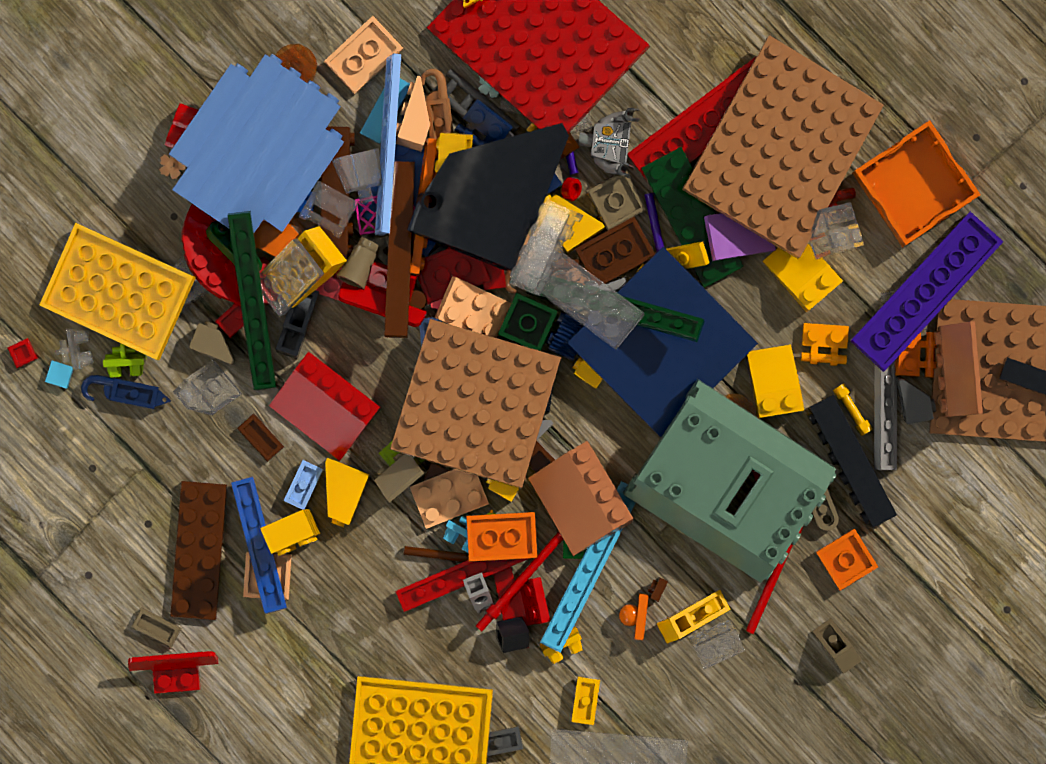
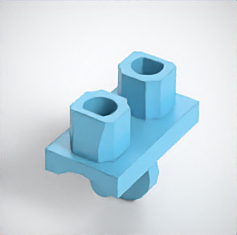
M462 516L459 522L466 525V528L449 520L446 524L447 529L443 539L454 544L459 534L467 538L462 550L468 553L467 518Z

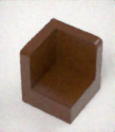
M536 441L529 466L535 472H538L555 461V459Z

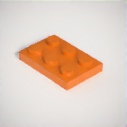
M535 512L466 516L469 562L537 558Z

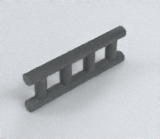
M453 69L447 72L446 76L451 79L447 84L450 107L462 119L468 112V107L474 100L478 99L513 127L512 131L514 133L519 129V124ZM436 86L432 90V92L438 91V86ZM457 86L468 94L460 104L449 96Z

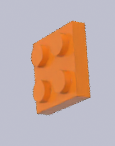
M855 528L816 551L839 591L878 568Z

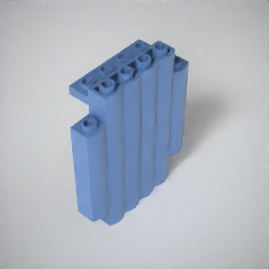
M265 54L250 77L247 75L248 70L237 63L236 66L230 64L169 153L171 157L187 167L172 190L228 229V213L251 211L254 233L263 220L283 232L344 143L341 140L342 135L332 128L330 131L326 130L341 107L337 104L339 100L330 93L325 96L319 92L321 87L313 81L309 80L307 83L300 78L301 73L292 67L289 70L281 65L283 61L273 54L270 57Z

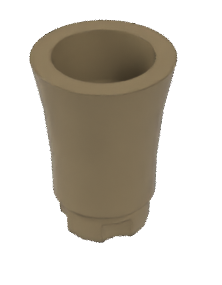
M361 237L336 277L349 285L364 290L372 264L377 258V253L380 249L379 245Z

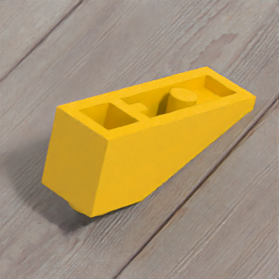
M718 590L656 624L666 643H670L686 636L731 609L721 590Z

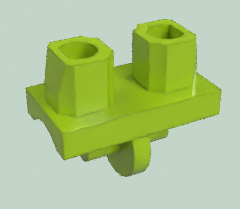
M120 343V347H112L113 354H105L103 367H107L110 378L122 376V366L130 367V376H141L147 359L146 355L141 352H135L136 350Z

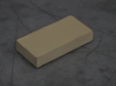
M141 607L131 626L132 629L169 648L173 647L182 629L178 625Z

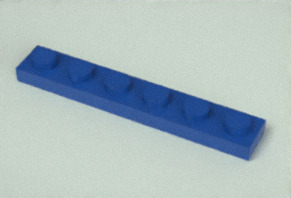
M250 477L231 482L264 613L268 614L287 609L274 555L271 554L260 529L266 526L254 478Z

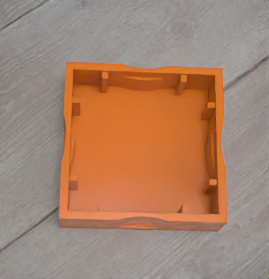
M930 120L852 173L902 248L981 195L964 169L953 159L947 144Z

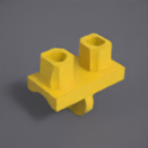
M576 626L573 627L563 647L568 646L571 654L582 651L580 641L582 638ZM541 643L539 644L544 656H548L553 664L563 659L561 653Z

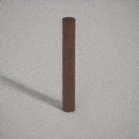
M404 547V555L459 562L469 560L468 553Z

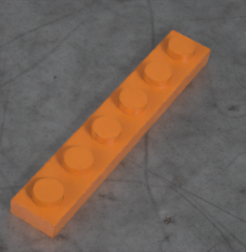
M428 138L425 140L418 195L425 192L436 175L434 162L435 159H438L439 151L436 149L437 139ZM429 195L424 198V205L428 208L429 203L432 204L433 202ZM414 233L412 234L411 274L418 275L419 271L424 269L425 258L422 257L423 248L426 249L428 239Z

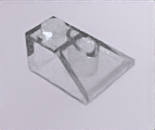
M214 360L184 379L173 391L187 409L212 416L242 395L240 390Z

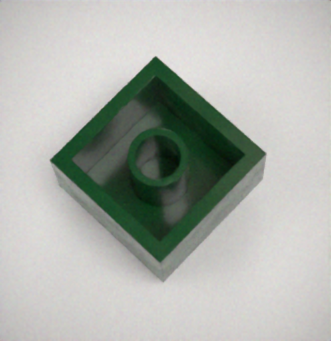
M516 293L498 336L518 345L541 351L558 311Z

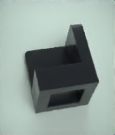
M523 617L496 622V639L503 653L529 647V630Z

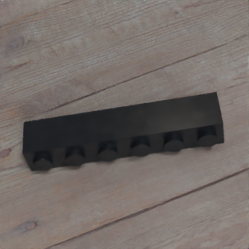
M831 395L808 407L809 413H807V417L812 425H817L820 431L817 433L819 440L823 446L827 444L830 450L828 456L833 465H838L841 471L838 475L844 486L848 484L852 491L849 493L853 504L860 506L862 510L860 517L865 525L869 524L871 528H874L897 516L835 396Z

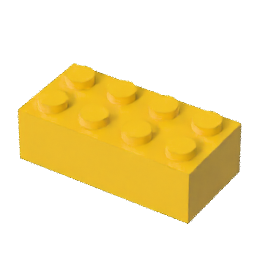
M310 509L301 510L260 528L271 554L277 553L278 556L296 550V544H299L300 547L316 541V536L320 534Z

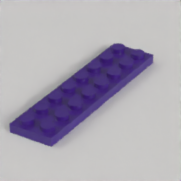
M970 211L850 342L884 372L1003 241Z

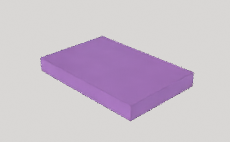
M722 213L704 217L712 261L776 250L775 245Z

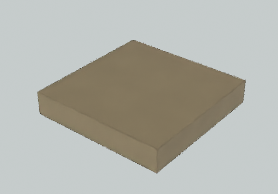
M616 174L586 190L606 231L647 210L631 178H626L622 175Z

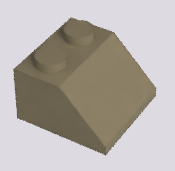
M398 453L393 458L395 460L394 464L390 467L385 464L376 472L378 477L374 481L389 503L427 471V468L417 457Z

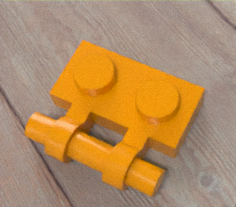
M803 323L801 346H810V353L802 352L801 361L816 365L817 362L830 363V366L846 364L847 355H838V348L847 349L849 326ZM818 347L831 348L830 354L818 353Z

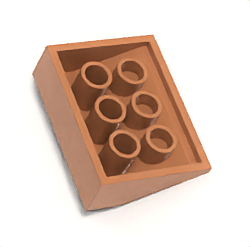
M975 321L937 327L938 331L934 332L935 344L939 345L940 354L936 355L937 367H941V377H938L939 390H943V399H940L941 413H945V417L982 414Z
M588 441L568 451L528 478L573 556L633 522L632 515Z

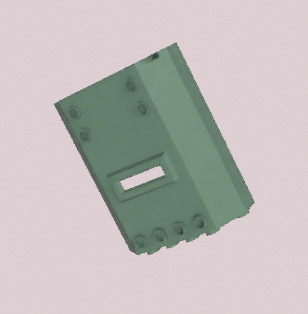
M697 378L687 393L682 407L638 474H634L623 494L761 583L764 579L767 580L771 576L778 563L782 564L788 556L787 549L791 544L794 546L801 536L799 531L803 525L807 526L812 520V511L816 506L819 508L826 498L824 493L836 477V468ZM753 469L760 474V477L733 516L725 510Z

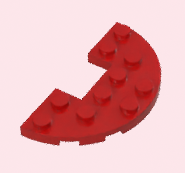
M192 204L186 214L181 233L186 263L193 276L196 277V280L207 291L220 299L223 298L234 302L235 305L241 306L235 265L206 235L208 226L217 220ZM263 257L260 260L262 263L260 278L264 304L269 305L284 299V297L265 274L272 265Z

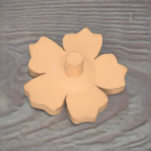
M165 154L160 157V164L163 165L159 169L161 175H170L172 179H178L181 175L180 171L186 170V166L170 156L169 158Z

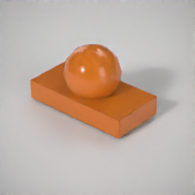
M639 593L637 606L627 604L619 612V619L622 624L628 627L635 625L634 639L637 640L644 639L648 605L647 594Z

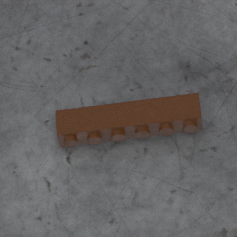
M327 126L326 130L330 131L332 128L342 135L341 140L344 143L322 174L321 229L347 260L353 250V245H349V236H353L354 225L349 220L350 214L354 213V200H350V191H354V178L350 177V169L355 167V156L351 155V146H355V133H351L350 127Z

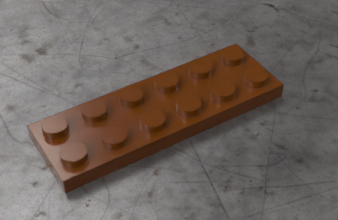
M181 481L170 617L217 619L227 484Z

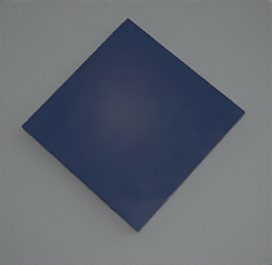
M664 247L616 294L704 319L705 322L698 342L595 314L567 342L660 438L682 407L687 393L697 378L714 388L758 344Z

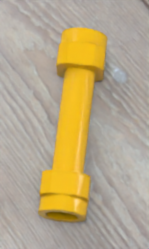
M845 383L833 389L837 399L842 400L857 424L855 428L860 435L863 436L871 431L873 428L868 420H864L849 396L851 392Z

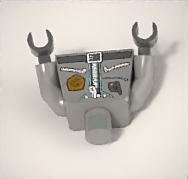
M628 108L626 111L615 112L601 118L598 124H594L593 134L580 132L578 146L592 147L591 158H594V163L606 173L631 178V175L626 174L628 168L634 169V166L626 163L631 122L628 121L638 122L640 118H633V113L639 111V109Z

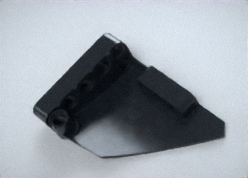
M563 123L449 153L425 192L418 195L416 207L407 231L499 269L514 271L529 229L534 226L569 137ZM427 195L433 199V205L430 208L424 205V198Z

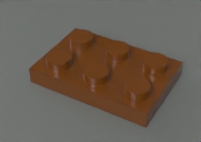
M635 217L575 248L596 288L650 260L655 255Z

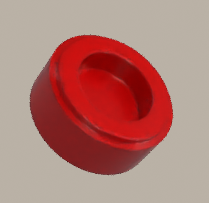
M569 177L563 182L561 193L564 199L575 201L580 196L582 190L580 180Z

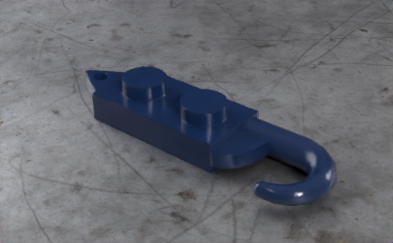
M91 375L81 385V392L89 401H94V397L88 394L87 389L90 384L94 383L104 385V394L110 401L155 409L157 406L171 402L159 390L160 387L101 375Z

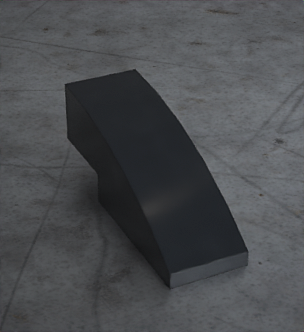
M315 290L296 307H289L283 324V330L276 346L277 353L298 359L319 291Z

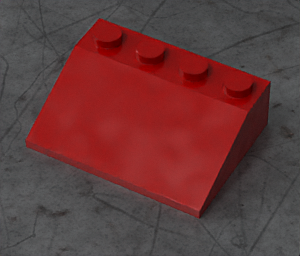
M310 352L301 360L269 405L339 461H341L381 409L379 405Z

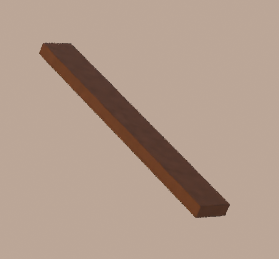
M394 161L384 332L386 338H408L412 233L407 231L413 215L415 162Z

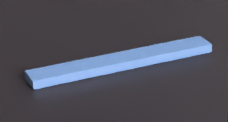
M395 53L386 58L375 235L379 236L390 233L401 54Z

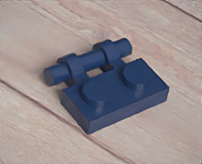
M477 99L463 117L469 123V126L466 128L459 123L455 131L459 134L473 135L472 144L479 146L505 139L513 127ZM475 129L486 136L483 141L473 134Z

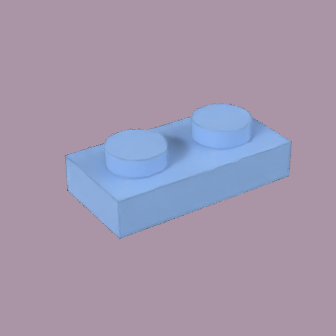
M302 460L283 501L304 510L324 469Z

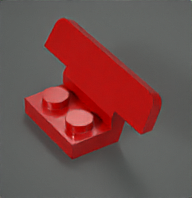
M378 262L372 264L368 283L364 290L343 283L339 291V300L385 317L387 266ZM411 274L410 276L409 302L411 300L415 282L417 279V276ZM409 305L408 325L412 327L420 326L427 311Z
M511 567L493 574L498 598L514 582ZM541 577L530 578L501 610L503 620L523 617L527 626L550 622Z
M213 651L131 657L128 659L129 671H153L154 693L200 690L199 666L219 664L218 657Z

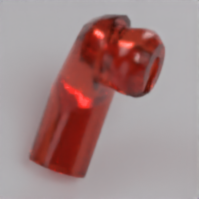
M852 187L837 190L827 211L834 212L838 210L837 202L854 199L856 197L855 189Z

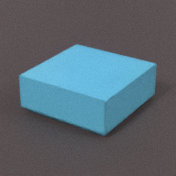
M51 361L45 382L68 389L74 367Z

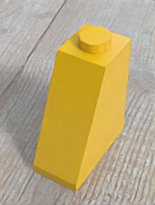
M557 194L553 197L551 195L545 197L540 214L567 254L605 230L602 222Z
M327 458L325 468L328 517L332 518L331 523L344 527L345 524L350 525L370 474Z

